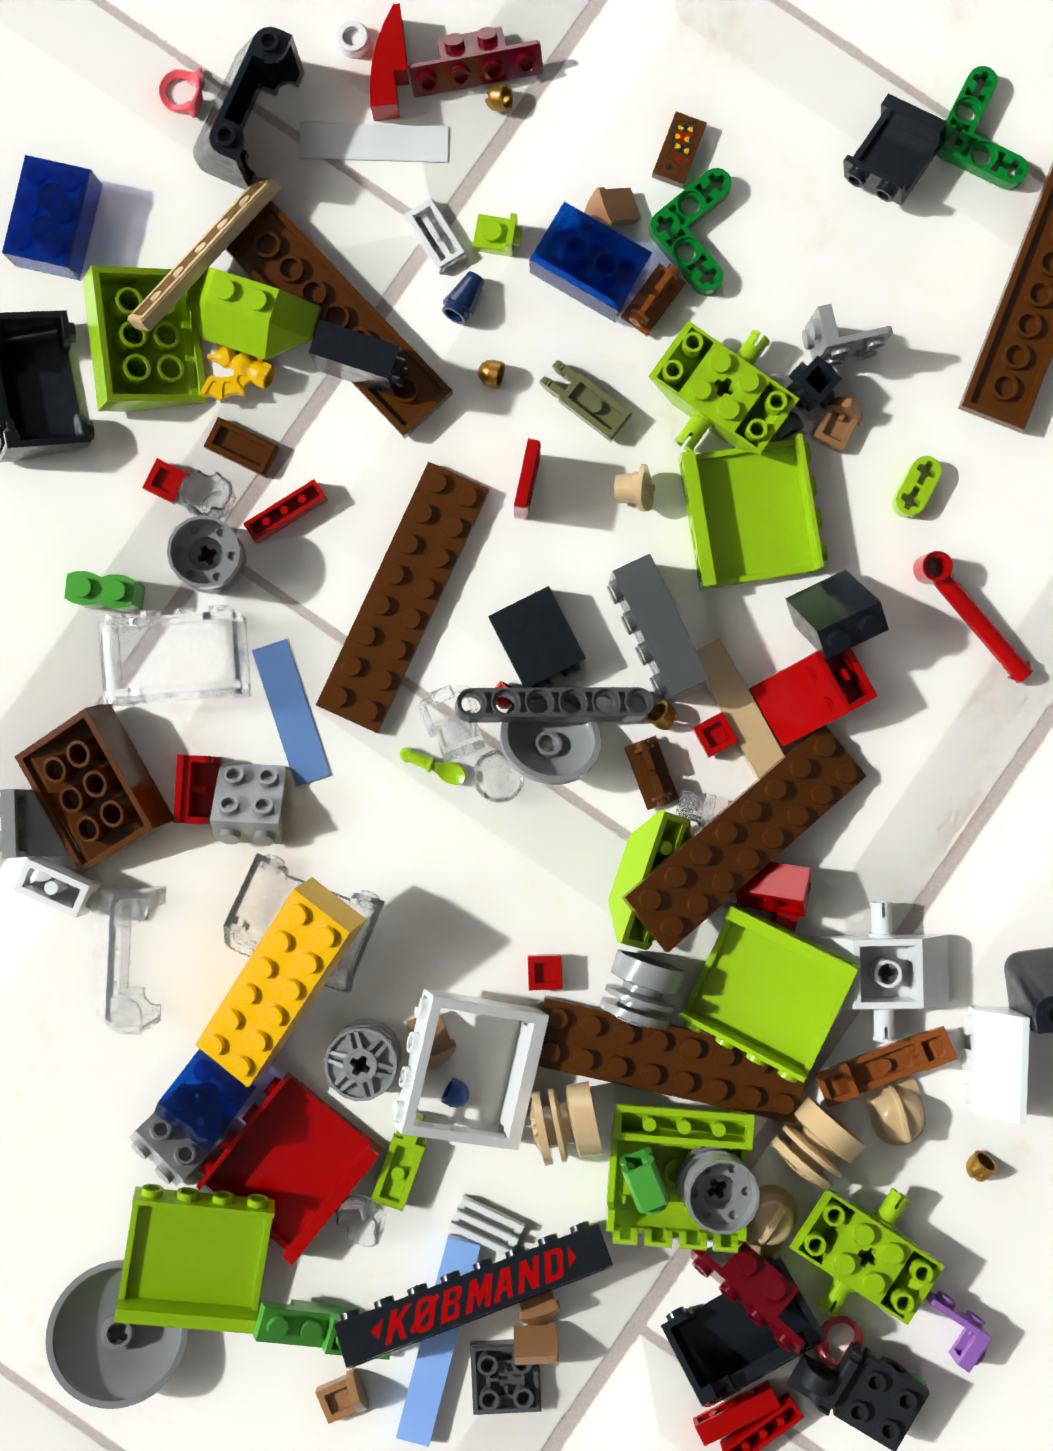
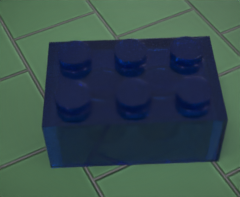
M25 155L2 254L15 267L80 281L103 186L93 171L83 167Z
M564 201L529 259V273L616 323L649 268L652 252Z

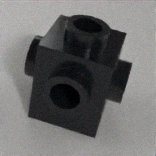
M817 355L808 365L802 361L788 377L792 382L786 389L800 398L795 406L810 412L818 405L823 409L835 397L837 393L833 389L843 378L835 372L830 364Z

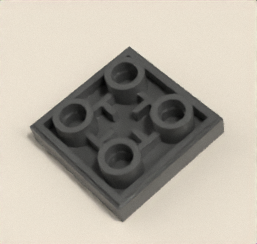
M514 1339L470 1341L473 1415L542 1412L540 1365H515Z

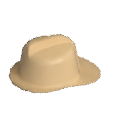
M912 1074L865 1092L872 1126L876 1135L882 1141L893 1146H903L915 1141L922 1134L926 1124L925 1109L918 1084Z
M764 1185L759 1188V1207L753 1220L747 1224L746 1243L763 1258L770 1255L774 1256L780 1250L784 1242L791 1235L798 1218L797 1205L793 1196L786 1189L776 1185Z

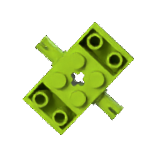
M687 321L650 373L649 379L672 405L691 417L678 437L674 439L676 444L681 447L689 436L691 437L685 445V451H694L695 446L708 429L726 443L760 455L800 398L754 367V363L770 344L769 339L763 335L759 343L754 346L761 332L752 330L740 350L734 353L696 325ZM718 388H724L727 390V393L723 394L722 397L717 394Z
M891 1187L889 1194L875 1213L870 1212L833 1190L825 1191L789 1246L790 1249L834 1278L821 1300L817 1303L826 1313L830 1311L832 1317L836 1318L840 1309L851 1292H857L908 1326L945 1268L941 1262L894 1226L906 1206L911 1202L901 1192L898 1193L896 1189ZM861 1249L863 1251H866V1253L862 1255L858 1254Z

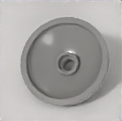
M540 697L530 699L529 704L533 711L542 713L547 710V703L544 699ZM570 697L563 699V706L567 711L572 713L580 711L581 706L579 702ZM512 705L506 713H510L511 711H513L514 705ZM502 722L500 728V744L508 762L526 778L542 784L562 785L579 780L593 768L601 751L602 738L597 722ZM542 747H547L552 752L544 751Z

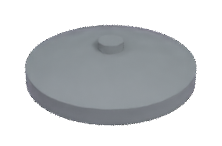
M124 1260L101 1263L76 1277L57 1299L51 1311L46 1329L47 1360L60 1386L78 1401L103 1409L129 1407L157 1393L171 1379L179 1367L188 1341L189 1329L114 1323Z

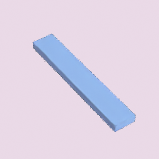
M448 1234L435 1285L441 1283V1276L459 1270L461 1275L474 1271L472 1265L477 1263L481 1244L471 1239ZM460 1326L420 1342L396 1435L397 1439L429 1447Z

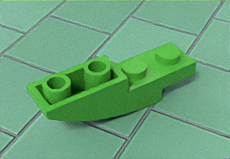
M291 1299L290 1304L262 1301L253 1337L256 1342L322 1348L325 1354L342 1356L333 1324L341 1322L340 1315L351 1310ZM391 1353L377 1359L389 1360Z

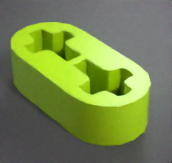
M922 456L909 466L892 500V507L900 517L911 518L924 509L941 477L942 469L938 460L931 456ZM927 465L930 467L928 473L932 477L928 476L919 484L917 481L921 472L917 468ZM912 490L917 491L913 498V503L916 506H912L909 509L904 508L905 501L901 497H907Z

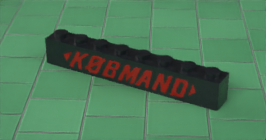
M589 1221L579 1223L569 1228L571 1232L569 1235L558 1238L557 1233L550 1234L537 1240L539 1246L526 1251L524 1245L505 1252L506 1259L493 1263L492 1258H488L473 1264L474 1271L461 1275L460 1271L457 1270L441 1276V1283L428 1288L427 1283H422L407 1289L408 1296L395 1301L393 1295L375 1301V1309L361 1313L360 1308L341 1314V1322L333 1325L346 1368L351 1369L611 1268L613 1262L599 1224L590 1226Z

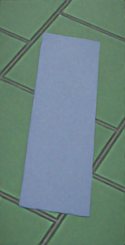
M287 639L252 650L296 787L330 776V770Z

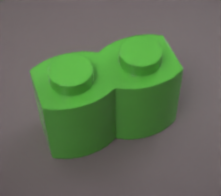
M74 571L67 574L64 598L89 609L110 607L117 611L131 613L143 609L145 586L124 575L111 574L101 577L88 571Z
M645 1146L623 1155L619 1160L622 1167L621 1171L638 1212L654 1215L663 1211L666 1208V1204L670 1201V1196L651 1148Z

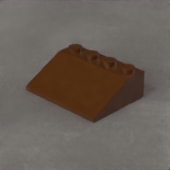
M110 702L83 709L14 756L80 874L173 822L172 812ZM70 835L72 836L73 840L75 841L76 845L78 846V848H79V850H80V853L78 852L76 846L74 845V843H73V841H72Z

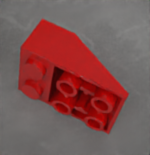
M851 648L827 660L818 651H815L749 688L751 695L781 747L794 742L878 697Z

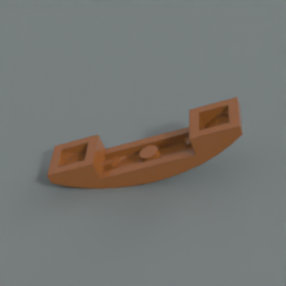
M940 1026L848 1059L815 1074L825 1102L828 1108L859 1097L861 1093L922 1070L933 1069L958 1058L945 1027Z

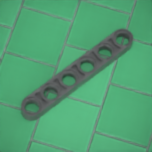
M639 687L467 688L458 695L454 709L459 719L469 723L637 722L644 720L654 708V699L648 690ZM468 697L476 699L480 704V710L476 713L466 712L462 708V700ZM501 697L510 699L513 702L514 710L510 713L499 711L495 704L496 700ZM534 697L544 699L547 703V710L542 713L533 711L529 704L530 699ZM567 697L577 699L581 706L580 711L575 713L567 711L563 706V699ZM607 697L613 703V710L607 713L602 712L596 705V699ZM631 697L643 699L646 704V710L644 712L632 710L629 705V699Z

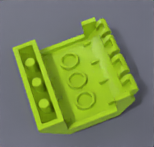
M616 1103L611 1128L606 1195V1232H613L612 1244L637 1245L638 1234L644 1235V1246L672 1248L673 1237H678V1249L707 1251V1240H713V1251L738 1253L739 1242H746L747 1225L742 1230L731 1234H713L701 1228L680 1200L676 1189V1173L682 1159L693 1149L701 1146L727 1148L733 1151L747 1167L748 1150H753L755 1115L751 1113ZM645 1146L651 1148L670 1196V1201L666 1204V1208L654 1215L638 1212L619 1162L623 1155ZM712 1179L709 1182L712 1189L718 1186L716 1179Z

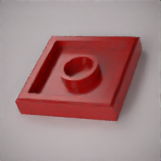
M528 438L514 501V518L523 520L528 518L541 458V443L539 440Z

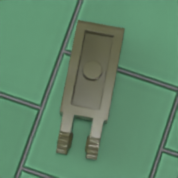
M556 360L552 368H554L559 376L571 383L564 390L552 379L544 376L539 382L540 385L557 398L559 403L611 443L631 418L632 413L580 372L577 374L562 361Z

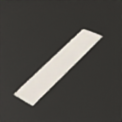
M300 122L299 158L448 162L449 126Z

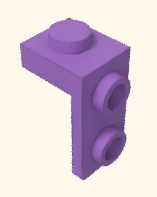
M939 1290L935 1294L929 1291L926 1296L927 1301L964 1327L949 1350V1354L958 1366L970 1373L974 1365L980 1364L986 1354V1347L992 1339L983 1327L985 1321L970 1310H967L964 1314L955 1308L957 1303L944 1292Z

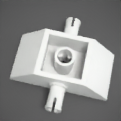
M870 902L872 932L868 933V935L811 936V941L861 965L841 1008L873 1010V1040L885 1042V1039H888V1042L896 1040L894 1010L924 1009L949 1003L948 935H896V933L892 932L893 902ZM885 965L889 967V972L883 973L881 978L878 975V971L881 966Z

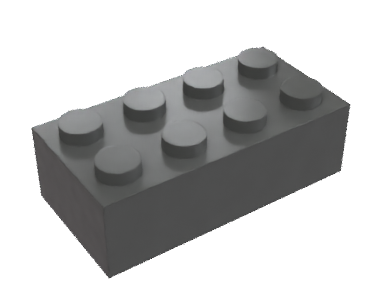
M651 554L613 570L609 578V586H606L614 605L620 603L624 611L621 620L628 635L634 633L639 643L635 650L642 665L649 664L653 673L649 680L656 695L660 696L663 694L666 701L710 680Z

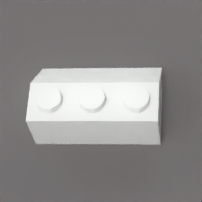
M967 1005V1014H964L962 1019V1030L964 1035H966V1049L963 1048L961 1052V1065L965 1069V1083L960 1085L961 1103L974 1115L1017 1124H1026L1030 1018L1009 1007Z

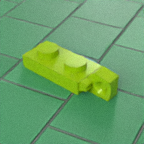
M417 1112L415 1120L424 1121L426 1115ZM398 1130L396 1133L394 1132L371 1198L372 1201L400 1211L404 1210L426 1147L425 1142L427 1138L402 1135Z

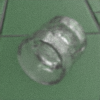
M681 789L676 815L687 818L690 821L696 822L698 826L703 827L713 818L716 795L705 793L699 796L695 795L691 790Z

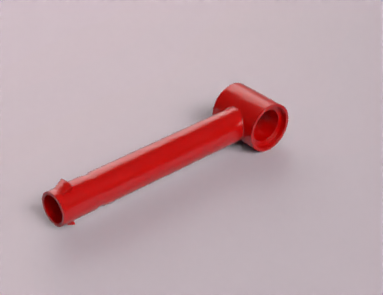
M933 551L917 558L913 565L915 578L923 584H933L996 660L1001 663L1002 667L1010 675L1007 678L1020 683L1030 676L1033 672L1030 661H1025L1015 651V648L951 574L953 562L950 556L942 551ZM929 559L934 560L938 564L939 571L936 576L930 575L927 571Z

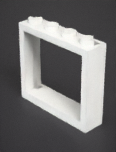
M424 988L419 1006H415L414 1014L415 1018H417L414 1032H410L407 1039V1052L409 1053L406 1066L401 1068L399 1074V1086L401 1089L398 1101L395 1100L392 1105L394 1110L393 1125L402 1135L518 1151L549 1015L535 1007ZM441 1008L522 1021L496 1132L415 1120Z

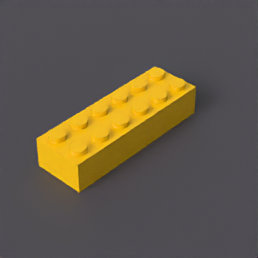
M313 877L294 888L195 1045L249 1088L269 1070L367 919Z

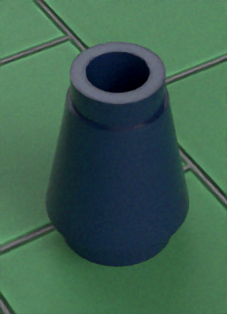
M467 272L466 276L443 299L444 306L442 312L449 320L457 324H465L467 320L472 319L485 283L483 278L474 272Z

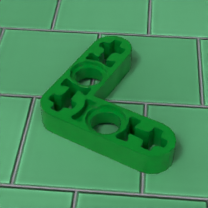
M978 66L966 78L945 120L947 121L946 141L938 151L937 156L1002 189L1013 190L1028 175L1029 168L1026 160L1022 156L974 133L998 83L994 70L987 66ZM983 79L985 81L984 87L977 98L971 96L977 86V81ZM961 106L971 108L974 112V119L964 121L959 118L958 108ZM954 130L961 131L953 149L948 148L947 140L951 137ZM976 150L985 151L989 155V163L987 165L977 164L973 159V152ZM997 160H1001L996 171L991 170ZM1010 166L1015 168V176L1013 178L1007 176V169Z
M712 168L700 176L652 217L649 227V234L654 243L670 262L678 268L691 287L697 293L704 296L712 295L718 291L723 280V271L689 229L727 198L732 182L729 173L721 168ZM710 180L714 183L721 181V192L717 188L713 189L707 195V199H705L703 194L708 191L711 183ZM686 199H693L699 204L700 210L692 215L686 214L681 208V203ZM659 222L664 225L672 224L670 233L675 239L679 234L682 235L673 243L672 247L669 246L672 237L668 232H658ZM682 245L691 246L695 251V257L690 261H683L678 257L677 249ZM700 259L704 261L700 266L705 275L714 274L713 285L709 282L704 284L700 282L702 273L697 267L694 272L690 271L699 263Z

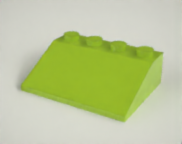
M91 265L84 276L83 288L98 412H133L202 404L208 401L207 398H203L200 394L205 384L200 333L185 299L187 292L150 332L135 329L127 320L128 316L172 269Z

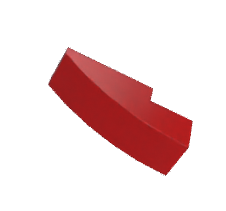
M400 3L392 5L382 25L371 63L370 107L374 121L399 119L397 86L410 85Z

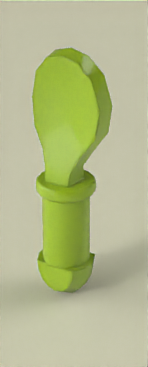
M405 747L399 753L400 758L405 763L409 762L421 767L428 773L433 770L443 781L449 784L459 785L467 779L465 769L456 762L437 763L435 757L426 756L413 750L411 747Z

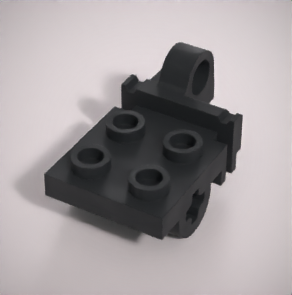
M857 1341L850 1343L835 1370L803 1353L787 1381V1386L809 1398L820 1412L829 1416L832 1409L835 1417L892 1451H897L930 1394L928 1387L913 1379L912 1375L898 1362L886 1356H882L880 1359L871 1354L870 1349L867 1347L862 1352Z

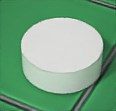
M351 20L343 23L338 28L336 41L340 52L344 56L355 59L367 53L370 48V36L364 24Z

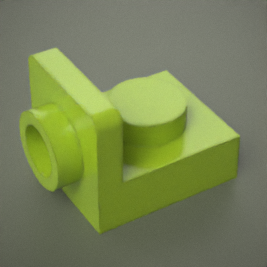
M511 213L510 219L478 214L473 251L512 257L514 246L520 247L523 233V226L518 225V214Z

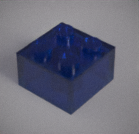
M199 1049L159 1100L154 1113L210 1153L250 1099L256 1086L252 1084L249 1088Z

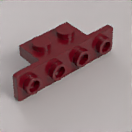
M501 26L495 28L484 27L478 31L464 34L452 33L446 37L438 38L436 41L439 59L408 65L412 92L415 98L543 73L540 41L534 40L506 46Z
M743 1242L739 1247L738 1253H734L723 1267L717 1264L704 1251L691 1250V1258L694 1260L692 1265L703 1277L708 1278L711 1276L720 1284L719 1290L727 1299L733 1303L738 1300L747 1308L745 1313L756 1325L762 1327L765 1324L775 1333L774 1340L785 1351L790 1353L793 1350L800 1355L804 1350L805 1342L779 1319L799 1293V1289L746 1242Z

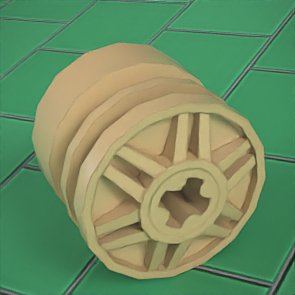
M589 1081L566 1085V1102L559 1103L553 1088L548 1089L550 1105L543 1106L540 1091L531 1093L530 1119L536 1148L542 1155L545 1166L554 1164L552 1148L559 1147L562 1163L568 1161V1145L575 1144L581 1159L603 1154Z
M808 1096L794 1113L797 1120L803 1125L802 1130L799 1132L785 1124L782 1129L792 1139V1142L788 1143L782 1137L776 1135L771 1143L779 1151L783 1160L806 1181L818 1185L828 1192L832 1188L833 1183L823 1171L826 1169L835 1177L840 1178L842 1173L832 1160L838 1156L852 1163L865 1148V1144L832 1114Z

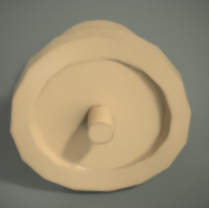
M641 464L639 471L616 475L614 494L617 503H634L643 512H648L652 509L656 487L655 484H652L647 464Z

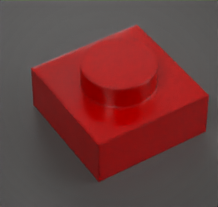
M156 458L142 489L175 505L190 475Z
M723 712L692 728L707 758L739 742Z
M561 954L527 956L529 991L563 989Z

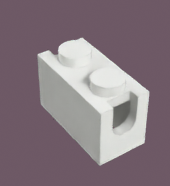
M39 856L26 859L13 891L77 918L89 913L91 906L87 905V901L93 892L99 890L101 883ZM35 870L39 871L35 881L30 880Z

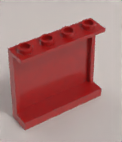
M287 1072L282 1080L275 1076L263 1091L268 1097L261 1106L254 1102L242 1117L246 1124L241 1131L237 1133L233 1129L221 1143L220 1147L225 1150L217 1160L211 1156L198 1173L203 1178L196 1187L200 1190L205 1184L213 1192L228 1191L233 1193L234 1196L241 1197L261 1194L275 1200L274 1218H272L270 1238L285 1249L282 1257L293 1265L377 1160L382 1147L291 1073Z

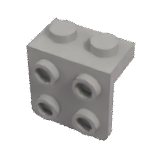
M832 304L817 307L805 325L804 330H802V341L806 350L810 349L812 360L818 355L833 367L844 363L845 358L857 356V360H864L877 355V350L886 345L885 342L891 337L893 330L892 326H886L839 337Z
M224 763L219 767L210 816V824L216 841L231 845L239 842L256 843L261 846L283 844L285 832L281 812L287 771L284 766Z
M0 789V852H2V859L69 855L33 789ZM70 835V837H71V839H72L74 845L76 846L78 852L80 853V850H79L78 846L76 845L75 841L73 840L72 836Z
M184 1084L143 1122L129 1139L133 1142L131 1147L138 1156L144 1160L148 1157L157 1166L155 1172L165 1183L170 1184L172 1182L177 1186L230 1133V1127L189 1085Z

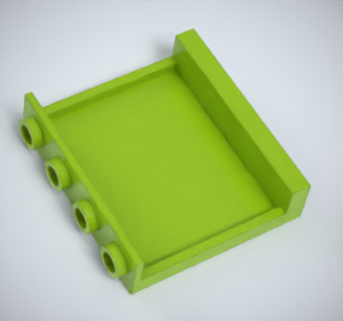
M802 433L797 434L794 439L768 443L760 455L741 448L695 454V450L681 452L678 462L699 590L813 573L825 567L824 562L828 561V552L825 542H820L818 530L822 528V516L820 509H815L813 496L817 494L815 477L813 475L809 476L807 464L811 462V450L809 443H804Z
M734 903L730 905L724 917L726 921L685 1008L680 1011L678 1017L685 1020L684 1025L698 1033L706 1031L716 1036L715 1041L728 1049L737 1047L746 1052V1057L750 1061L761 1066H765L766 1063L778 1069L777 1073L782 1078L796 1083L797 1080L804 1083L861 965Z
M145 1184L142 1187L136 1186L132 1200V1211L114 1323L253 1334L258 1317V1306L272 1218H274L275 1200L261 1194L241 1197L234 1196L233 1193L228 1191H215L213 1194L200 1193L197 1189L191 1187L170 1190L164 1189L158 1184Z

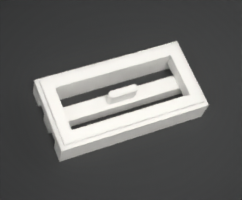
M432 197L404 214L407 224L439 274L443 273L448 266L456 265L458 260H464L468 257L466 250ZM426 210H431L456 250L455 253H450L426 215ZM419 216L445 259L442 261L415 221V217Z
M463 1194L448 1229L505 1255V1252L514 1249L519 1240L520 1233H522L525 1227V1223ZM465 1207L514 1229L513 1233L511 1234L464 1212ZM459 1219L508 1241V1243L505 1244L459 1222Z

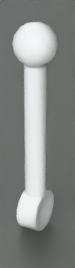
M780 373L773 374L771 379L786 389L783 384V376ZM794 406L793 412L800 417L804 424L801 432L803 434H811L815 429L814 423L805 418L800 408Z

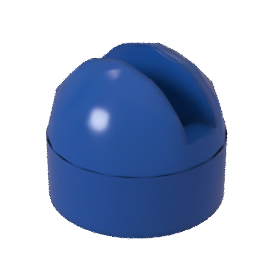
M453 1077L442 1094L441 1102L453 1108L463 1107L469 1100L470 1093L465 1083Z

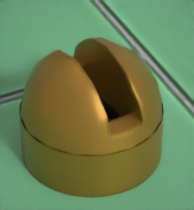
M495 83L486 90L488 98L485 99V103L492 111L504 112L511 109L513 92L508 83Z
M486 360L481 363L478 368V376L482 383L497 389L501 386L505 372L504 362Z
M662 700L654 705L648 720L658 729L669 730L675 726L673 722L678 721V712L671 704Z
M977 1150L966 1162V1171L970 1178L984 1182L997 1172V1165L988 1154Z

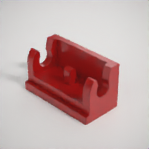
M177 754L173 823L210 824L222 757Z
M770 862L736 892L737 903L747 908L806 917L812 884L809 883L811 868Z

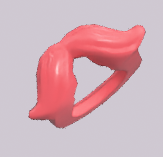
M198 67L195 72L174 69L163 77L159 85V96L163 105L168 110L176 113H190L192 118L197 116L203 104L202 89L205 86L202 68ZM184 80L195 86L197 90L191 101L177 105L167 98L166 91L168 86L173 81Z
M837 1316L823 1323L821 1328L826 1337L830 1328L835 1324L843 1323L849 1325L855 1333L853 1342H859L860 1347H862L864 1337L861 1328L849 1317ZM828 1339L812 1348L826 1365L837 1367L844 1355L843 1353L839 1361H835L832 1358V1351L829 1349Z

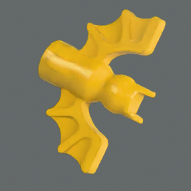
M215 344L218 347L215 354L207 355V358L218 363L223 368L232 369L234 372L229 377L209 376L200 391L203 398L213 397L218 399L220 403H224V400L230 396L237 395L245 398L246 387L251 383L264 390L268 389L276 374V367L264 362L263 359L245 353H238L236 350Z

